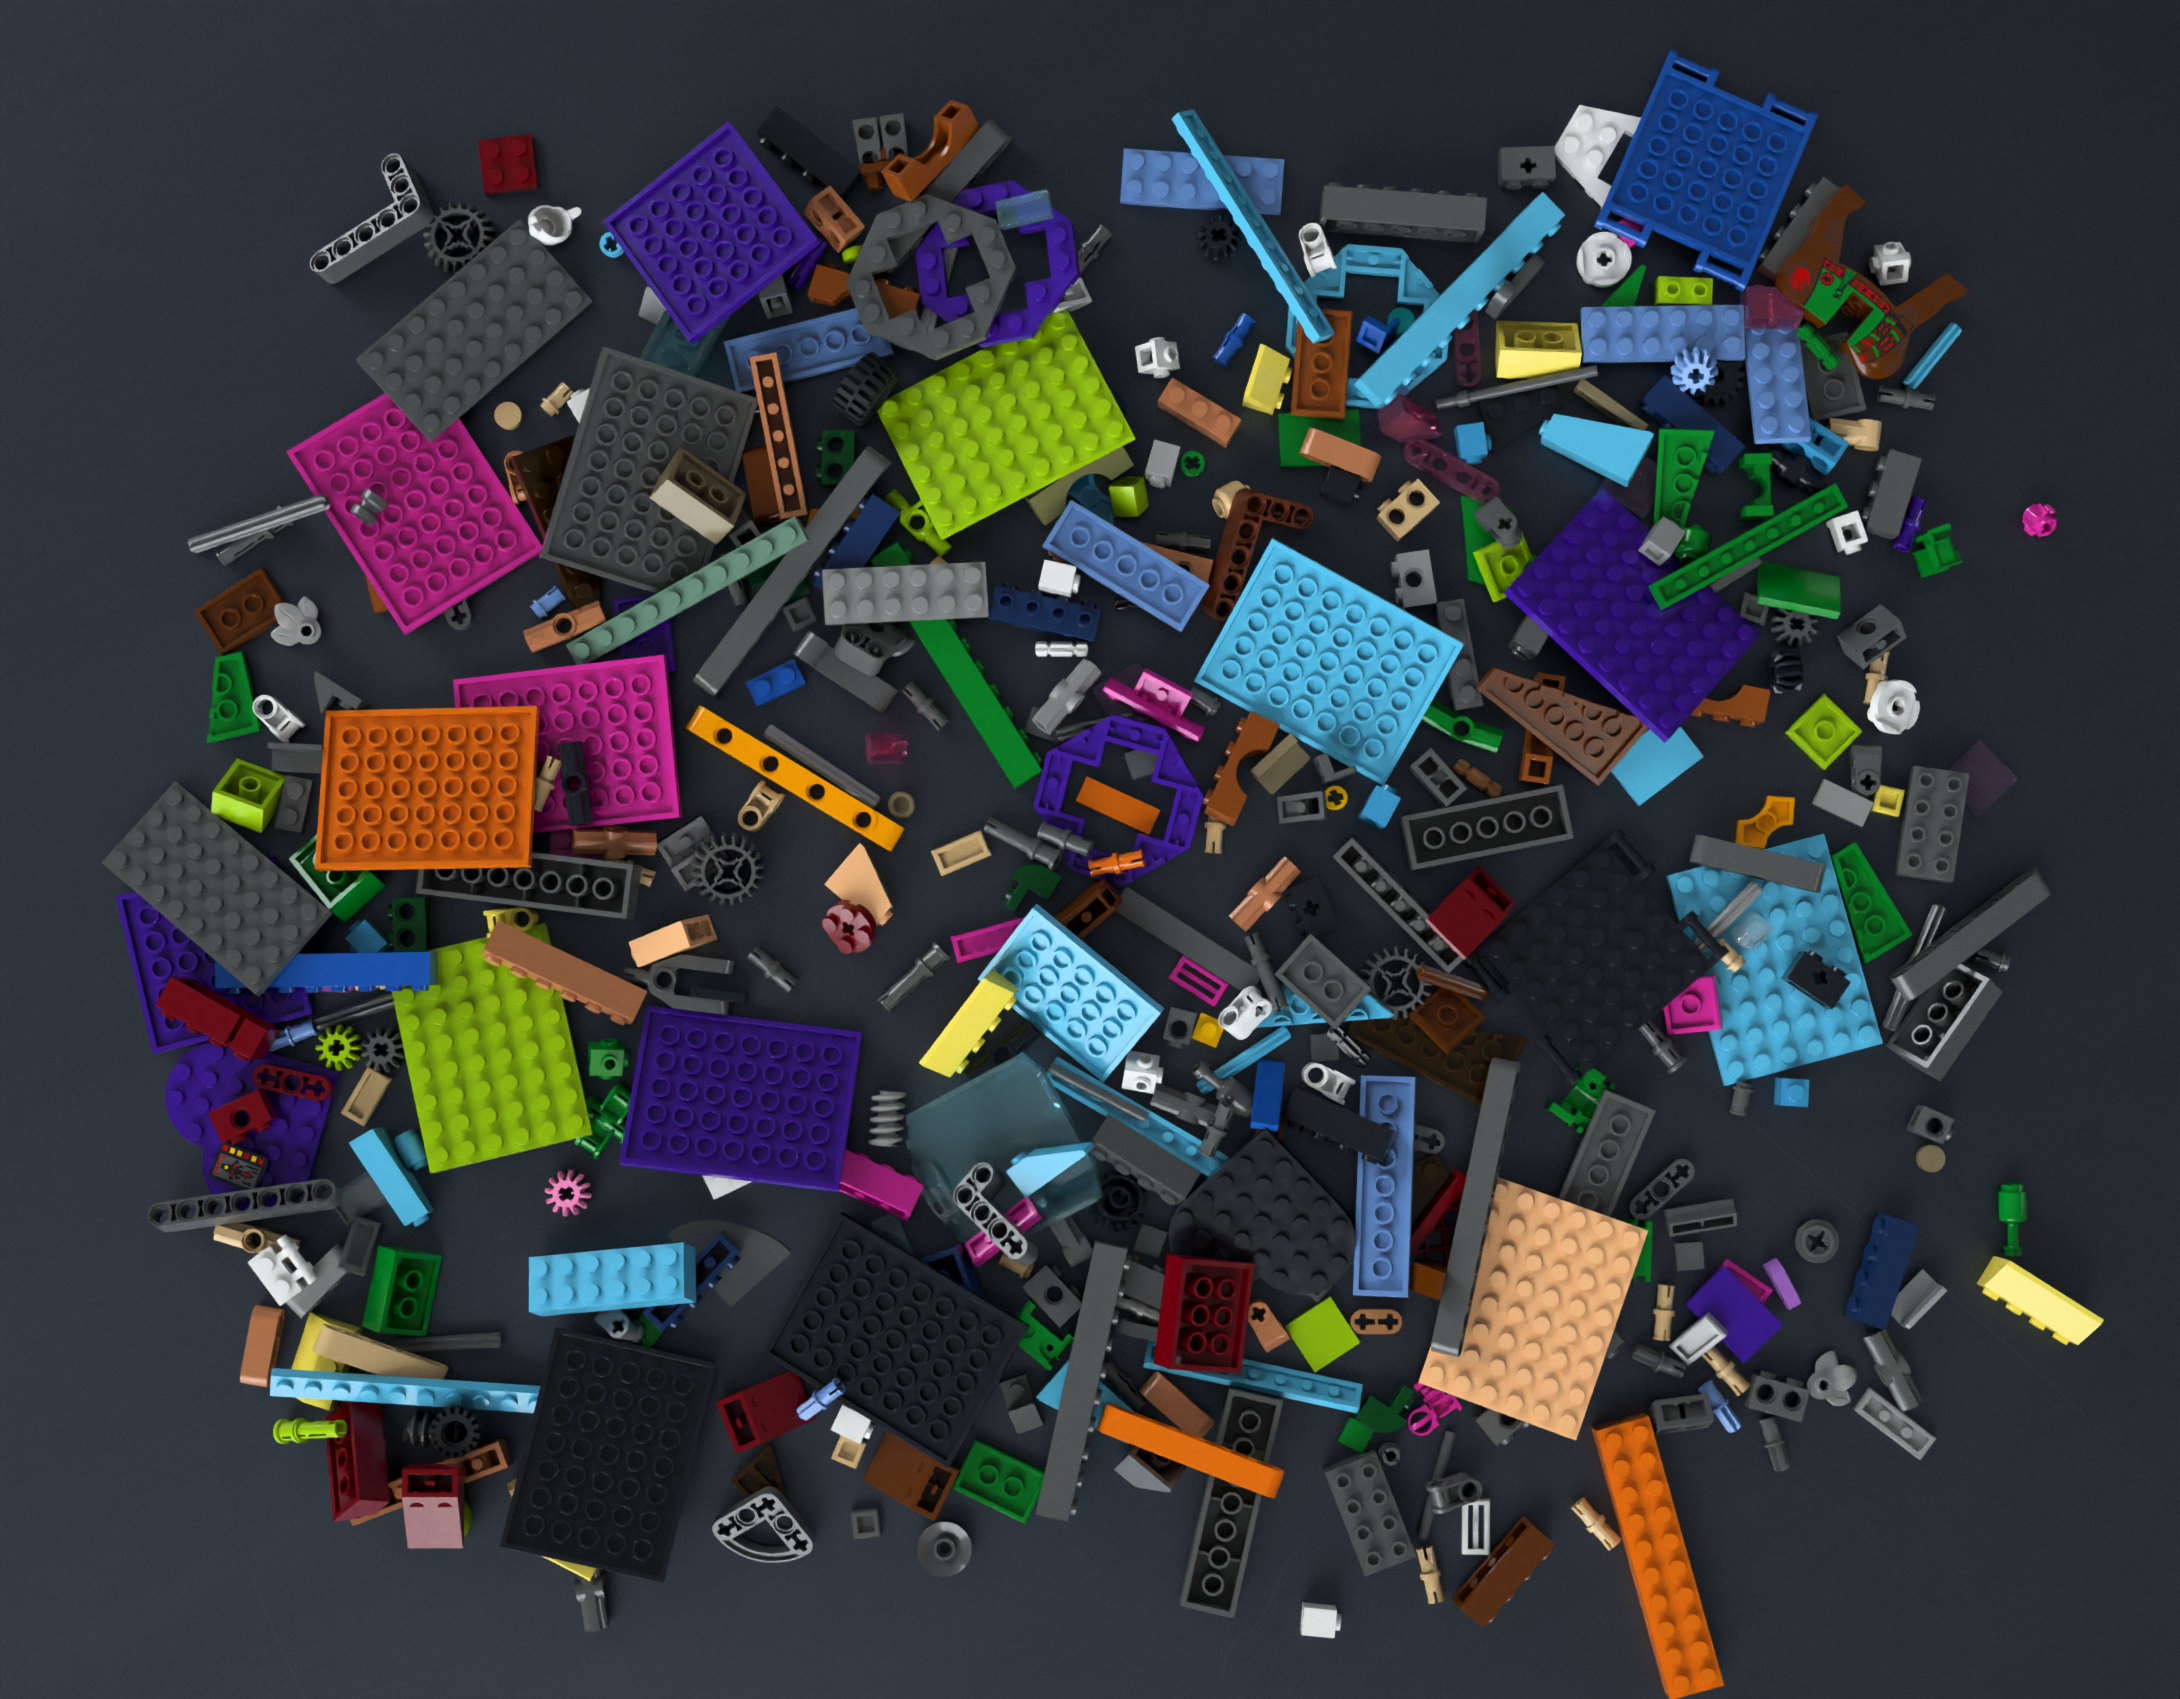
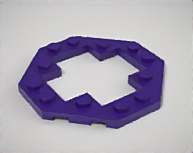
M1013 180L961 190L952 204L984 216L1016 210L1018 228L1021 235L1046 231L1051 278L1025 283L1028 309L995 315L987 339L977 343V345L983 348L1034 338L1041 329L1040 326L1046 317L1051 315L1062 301V296L1070 285H1074L1080 277L1074 224ZM937 222L916 250L921 303L927 309L941 317L945 322L950 323L975 311L968 294L949 297L944 250L970 245L969 236L947 245L940 225Z
M1113 714L1046 754L1034 807L1048 824L1063 830L1070 829L1073 831V834L1082 837L1087 818L1061 811L1074 761L1100 767L1107 742L1158 755L1151 782L1177 789L1164 840L1138 833L1133 852L1143 850L1144 856L1142 858H1145V867L1122 870L1121 874L1112 872L1093 877L1097 879L1105 878L1108 882L1125 886L1191 848L1205 794L1166 728ZM1095 848L1092 849L1088 857L1069 849L1064 850V857L1071 871L1092 877L1090 874L1092 868L1089 869L1088 864L1089 860L1112 856V853Z

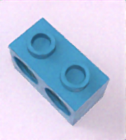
M1809 417L1810 441L1782 443L1781 446L1789 452L1803 456L1811 463L1813 468L1827 475L1850 443Z
M1386 784L1382 786L1376 785L1371 790L1357 818L1382 830L1388 824L1401 799L1396 796L1398 791Z

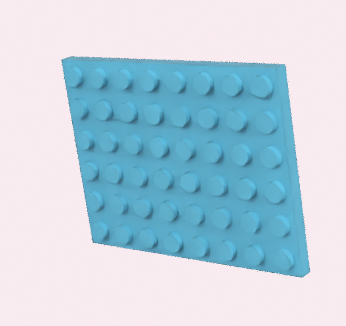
M1272 538L1194 681L1245 710L1280 724L1279 728L1283 731L1291 733L1294 737L1323 753H1327L1332 758L1349 767L1355 766L1358 772L1383 785L1401 757L1464 643Z
M1824 834L1764 849L1825 865L1826 869L1820 893L1805 891L1706 866L1665 876L1678 922L1693 910L1699 916L1697 919L1705 928L1751 882H1755L1762 889V893L1717 939L1719 941L1721 938H1724L1739 955H1744L1743 959L1746 962L1736 972H1733L1731 969L1727 970V965L1720 960L1702 975H1716L1723 1029L1709 1031L1724 1086L1735 1084L1737 1081L1750 1080L1883 1044ZM1689 926L1683 930L1692 942L1698 937ZM1708 948L1703 954L1709 959L1714 953ZM1809 950H1812L1823 957L1822 963L1830 968L1832 965L1836 966L1846 973L1844 978L1851 983L1833 1009L1823 1008L1781 979L1799 951H1806L1808 953ZM1813 973L1812 976L1816 978L1814 983L1822 982L1819 978L1821 973Z

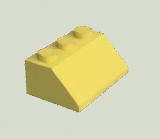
M1497 320L1495 348L1497 378L1532 379L1580 369L1582 350L1577 323Z
M310 1312L291 1369L348 1373L351 1365L319 1355L313 1351V1347L323 1324H329L361 1335L363 1328ZM297 1398L304 1403L328 1411L337 1407L339 1400Z

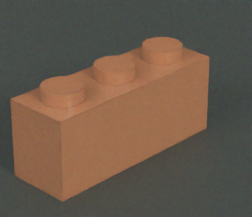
M1171 378L1158 399L1157 407L1227 448L1241 424L1240 418L1174 378Z

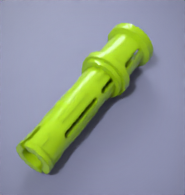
M298 1418L294 1421L281 1419L274 1425L273 1436L280 1444H286L290 1441L304 1443L310 1438H342L344 1434H347L348 1427L344 1420L308 1422L304 1418Z

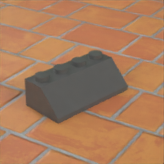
M1960 964L1921 994L1886 1046L1920 1071L1941 1081L2001 996L2002 991L1989 978Z

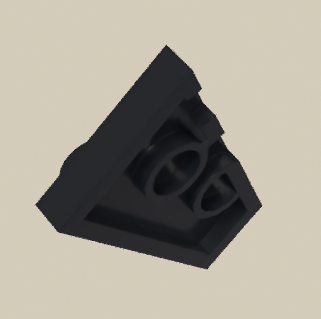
M1558 385L1499 396L1478 402L1477 404L1482 422H1484L1485 432L1490 435L1492 455L1564 407Z

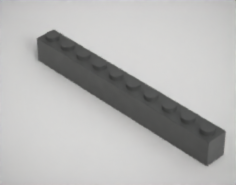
M1095 1240L1036 1515L1068 1522L1070 1514L1075 1515L1078 1499L1073 1497L1075 1488H1081L1084 1471H1079L1082 1460L1087 1461L1090 1444L1085 1442L1087 1433L1093 1434L1096 1417L1091 1416L1093 1406L1099 1407L1102 1390L1097 1389L1099 1378L1105 1379L1108 1363L1103 1362L1105 1351L1111 1352L1114 1336L1109 1335L1111 1324L1117 1325L1120 1309L1115 1308L1117 1297L1123 1298L1126 1282L1121 1281L1123 1270H1129L1132 1256L1127 1254V1247Z

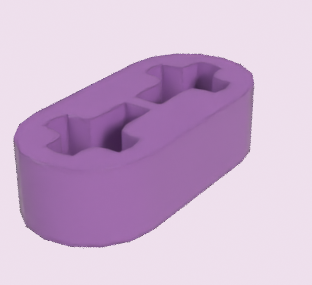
M1774 1258L1763 1264L1784 1306L1790 1310L1801 1304L1800 1298L1779 1260Z

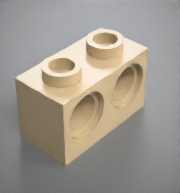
M1419 479L1413 484L1410 480L1407 481L1398 490L1400 495L1393 502L1389 498L1378 508L1380 513L1376 517L1377 521L1397 542L1437 508L1440 503ZM1419 494L1423 498V504L1420 506L1412 505L1409 501V495ZM1393 511L1401 513L1403 522L1400 524L1392 523L1389 519V513Z

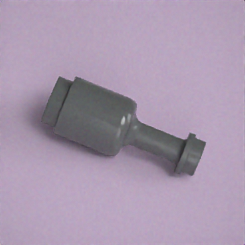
M1200 1060L1192 1070L1195 1078H1203L1217 1089V1100L1233 1105L1236 1108L1235 1114L1244 1117L1249 1116L1252 1113L1254 1093L1233 1077H1229L1226 1080L1221 1079L1209 1069V1063Z

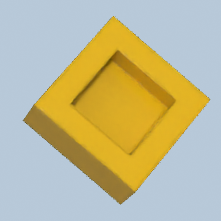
M1201 1013L1191 1038L1216 1048L1224 1028L1219 1025L1218 1019Z

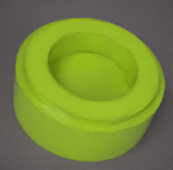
M863 245L852 246L843 251L842 258L846 266H854Z

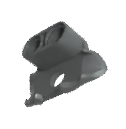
M889 622L841 624V634L835 645L834 653L840 660L860 672L874 676L880 672L886 659L906 653L915 644L916 639ZM869 624L879 625L882 628V632L872 631Z

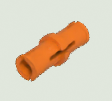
M1143 850L1121 855L1117 852L1112 853L1111 857L1089 860V869L1092 868L1090 874L1092 877L1112 872L1121 874L1122 870L1145 867V858H1142L1144 856Z

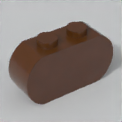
M1101 878L1089 885L1053 917L1081 940L1120 906L1123 899L1105 878Z

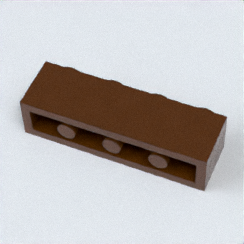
M1522 1516L1453 1596L1452 1600L1462 1611L1484 1628L1487 1623L1495 1619L1498 1610L1505 1602L1513 1598L1517 1588L1523 1581L1528 1580L1532 1576L1535 1567L1550 1555L1555 1544L1525 1516Z

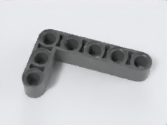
M396 153L387 155L381 164L382 173L395 202L320 249L312 256L310 268L326 282L335 284L420 231L432 221L433 210L415 169Z

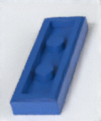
M1258 1059L1250 1128L1261 1130L1266 1128L1269 1131H1278L1285 1062Z

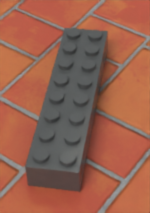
M532 852L531 867L419 869L416 893L635 920L642 866Z
M1228 1386L1215 1443L1269 1464L1283 1404L1282 1397ZM1207 1475L1179 1598L1180 1606L1234 1618L1262 1497L1261 1494L1215 1476Z

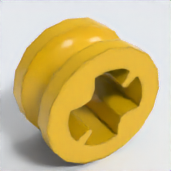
M1337 785L1331 786L1325 791L1328 809L1339 810L1347 803L1348 796L1342 787ZM1335 790L1336 794L1342 795L1343 800H1339L1340 805L1335 806L1334 802L1328 801V796H1331L1329 792Z

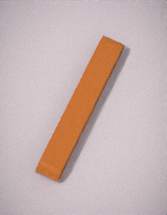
M1105 1404L1097 1426V1430L1106 1435L1266 1497L1276 1498L1285 1471L1278 1467L1115 1404Z

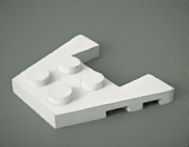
M1579 105L1555 146V158L1573 179L1576 178L1590 198H1593L1601 206L1600 209H1602L1611 185L1600 180L1598 176L1623 133L1633 137L1640 117Z

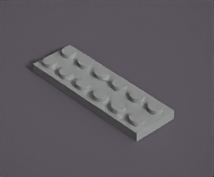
M985 562L822 570L825 625L981 618L989 616Z

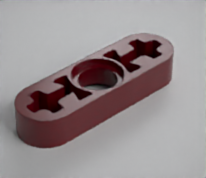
M272 1064L260 1065L253 1072V1081L261 1089L315 1101L328 1099L334 1090L333 1083L328 1077ZM269 1069L270 1075L281 1077L279 1081L270 1080L265 1084L264 1078H261V1073ZM292 1074L300 1079V1086L296 1090H290L286 1085L287 1078ZM307 1077L310 1078L308 1084L315 1085L322 1081V1086L326 1087V1091L321 1092L318 1096L317 1090L307 1088L306 1093H303L307 1086Z

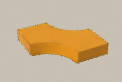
M1766 796L1764 806L1757 815L1750 819L1737 821L1736 843L1764 850L1767 839L1774 830L1781 826L1793 825L1795 798Z

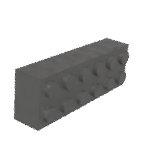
M1332 182L1329 183V186L1324 185L1320 201L1319 225L1323 231L1479 243L1485 231L1487 198L1480 197L1481 195L1478 193H1465L1464 196L1453 195L1454 193L1451 191H1438L1437 194L1426 193L1424 189H1411L1410 192H1405L1391 186L1379 190L1372 189V186L1360 184L1353 188L1345 187L1344 183Z
M1563 785L1399 818L1410 871L1574 838Z

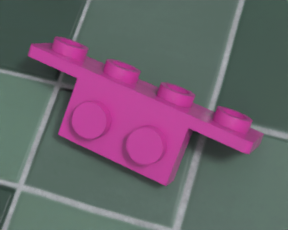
M1147 668L1143 671L1135 689L1113 678H1109L1103 688V691L1111 699L1130 705L1139 714L1149 715L1161 726L1177 730L1182 737L1188 740L1199 741L1205 731L1203 726L1182 716L1193 693Z

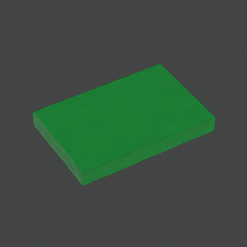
M1359 409L1345 410L1344 420L1290 416V413H1278L1281 468L1324 466L1299 454L1309 428L1321 430L1361 446Z
M1762 562L1758 566L1757 604L1838 619L1841 613L1840 577Z
M975 1438L952 1489L1026 1524L1040 1495L1045 1471Z

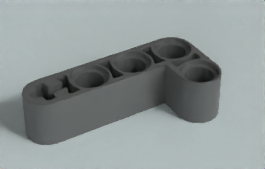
M807 631L793 652L798 659L882 714H884L898 693L895 688L877 676L866 675L840 660L835 655L834 648L810 631Z
M982 1162L977 1164L955 1188L953 1201L1009 1258L1022 1265H1031L1038 1257V1247L992 1201V1198L1004 1185L1003 1173L988 1163ZM991 1173L989 1180L985 1182L986 1176ZM973 1194L972 1199L967 1203V1198ZM990 1211L988 1218L984 1220L985 1214ZM1007 1228V1233L1001 1238L1003 1230ZM1020 1244L1023 1251L1015 1247V1245Z

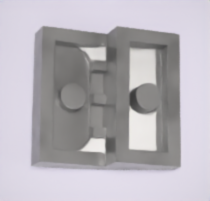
M701 814L657 842L658 850L685 891L694 887V881L700 878L691 876L692 870L699 869L693 867L691 861L695 859L701 860L695 855V851L705 852L701 846L703 841L707 842L709 846L712 845L710 837L714 833ZM720 850L717 852L723 855L724 857H728L725 850ZM711 857L705 867L707 878L717 870V866Z

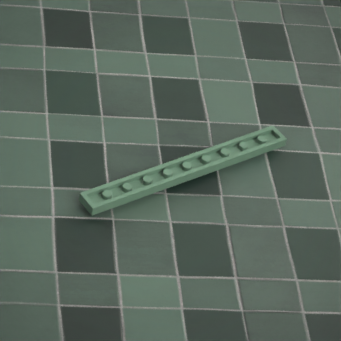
M794 516L571 641L566 646L576 665L589 664L799 547L810 539L798 516Z

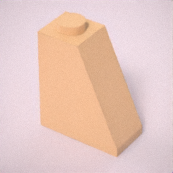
M859 843L824 885L842 900H850L849 903L855 906L858 904L863 905L874 917L876 926L878 924L884 926L893 915L890 912L893 905L866 847Z
M707 914L678 921L629 942L631 956L636 962L637 967H642L718 939L710 917Z

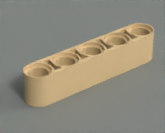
M323 1324L313 1347V1351L319 1355L377 1375L444 1379L449 1368L437 1361L329 1324Z

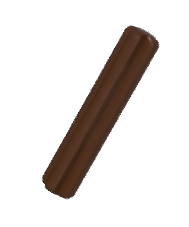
M1425 964L1420 965L1416 971L1417 978L1421 981L1479 1001H1484L1489 995L1488 987L1451 973L1448 974L1445 971Z

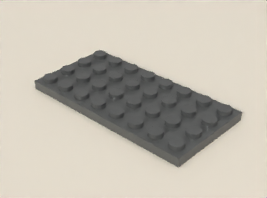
M519 219L362 353L356 361L431 443L591 305L593 301L540 241L529 233V229Z
M176 781L102 862V864L258 997L333 914L222 819L211 813L210 809Z

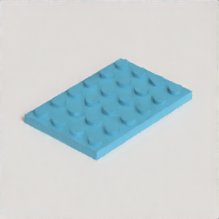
M1038 904L1031 909L978 977V980L981 982L994 969L1018 987V991L1014 994L1018 999L1012 1008L1101 1082L1106 1080L1164 1010L1160 1004Z

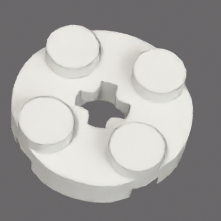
M1599 232L1591 235L1583 242L1577 253L1576 265L1585 283L1604 288L1616 285L1623 280L1631 266L1632 256L1629 246L1617 238V235L1610 232ZM1601 253H1605L1606 258L1611 259V262H1608L1606 266H1602L1601 263L1597 262Z
M1889 680L1878 683L1867 712L1868 719L1874 722L1875 726L1884 733L1901 734L1903 730H1909L1915 724L1920 711V702L1915 699L1914 693L1917 692L1914 686L1903 680ZM1894 702H1895V705L1898 707V708H1897V711H1893V710H1892V706H1893V703H1894Z

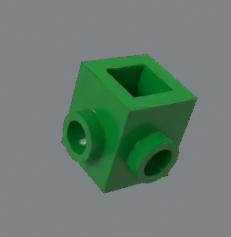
M612 1038L601 1039V1042L588 1041L587 1070L589 1076H599V1078L606 1080L614 1079L615 1076H622L623 1067L628 1066V1051H624L622 1043Z

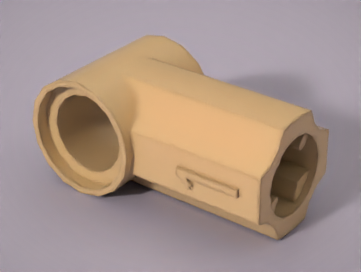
M1837 418L1828 419L1826 428L1850 443L1849 445L1854 446L1855 449L1863 451L1879 450L1882 422L1871 419H1860L1858 421Z

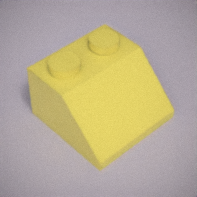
M1260 344L1242 406L1273 415L1275 408L1280 409L1285 395L1280 393L1283 383L1288 384L1293 368L1288 367L1290 359L1268 346Z

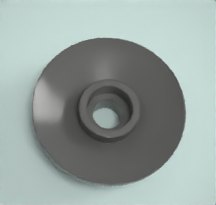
M940 1521L928 1526L921 1534L917 1544V1555L921 1565L929 1573L939 1577H950L961 1572L969 1563L972 1554V1544L967 1532L958 1524L949 1521ZM942 1543L950 1545L948 1552H943L940 1549Z

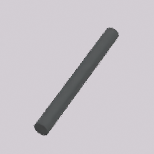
M1054 1063L1051 1064L1047 1071L1053 1076L1143 1123L1149 1114Z
M1445 1430L1432 1480L1444 1478L1456 1436L1455 1432ZM1430 1492L1427 1496L1417 1537L1426 1540L1428 1539L1434 1513L1431 1510L1433 1503Z

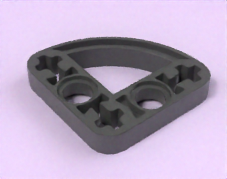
M772 1486L760 1489L717 1515L712 1527L714 1535L727 1548L745 1558L759 1562L781 1563L799 1559L812 1551L815 1542L813 1531L781 1491ZM765 1497L768 1500L774 1499V1503L768 1501L765 1504H763ZM742 1509H750L754 1512L755 1516L753 1518H745L741 1515L740 1511ZM787 1516L792 1519L793 1524L784 1526L779 1522L778 1518ZM766 1519L786 1545H762L749 1541L740 1536V1534ZM722 1523H723V1525H725V1526H726V1525H729L730 1523H732L730 1529H729L728 1527H724V1528L721 1527V1524H722ZM799 1538L801 1541L807 1540V1543H806V1544H805L804 1542L798 1543V1542H797V1539Z

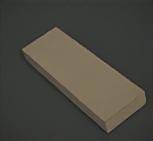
M1581 379L1573 390L1575 394L1620 426L1644 431L1648 426L1643 420L1585 379Z

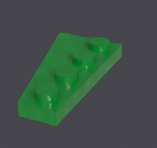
M1659 428L1653 526L1664 516L1668 520L1675 522L1679 528H1684L1715 430Z
M1856 842L1830 856L1864 963H1868L1913 935Z

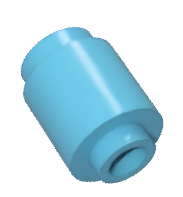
M410 1129L394 1139L397 1144L395 1148L407 1169L413 1168L414 1171H417L428 1165L424 1142L420 1134H416L414 1129Z

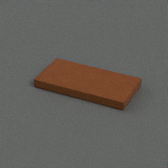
M1320 309L1335 334L1329 339L1312 343L1310 338L1304 333V328L1300 322L1297 321L1290 416L1344 420L1353 311Z

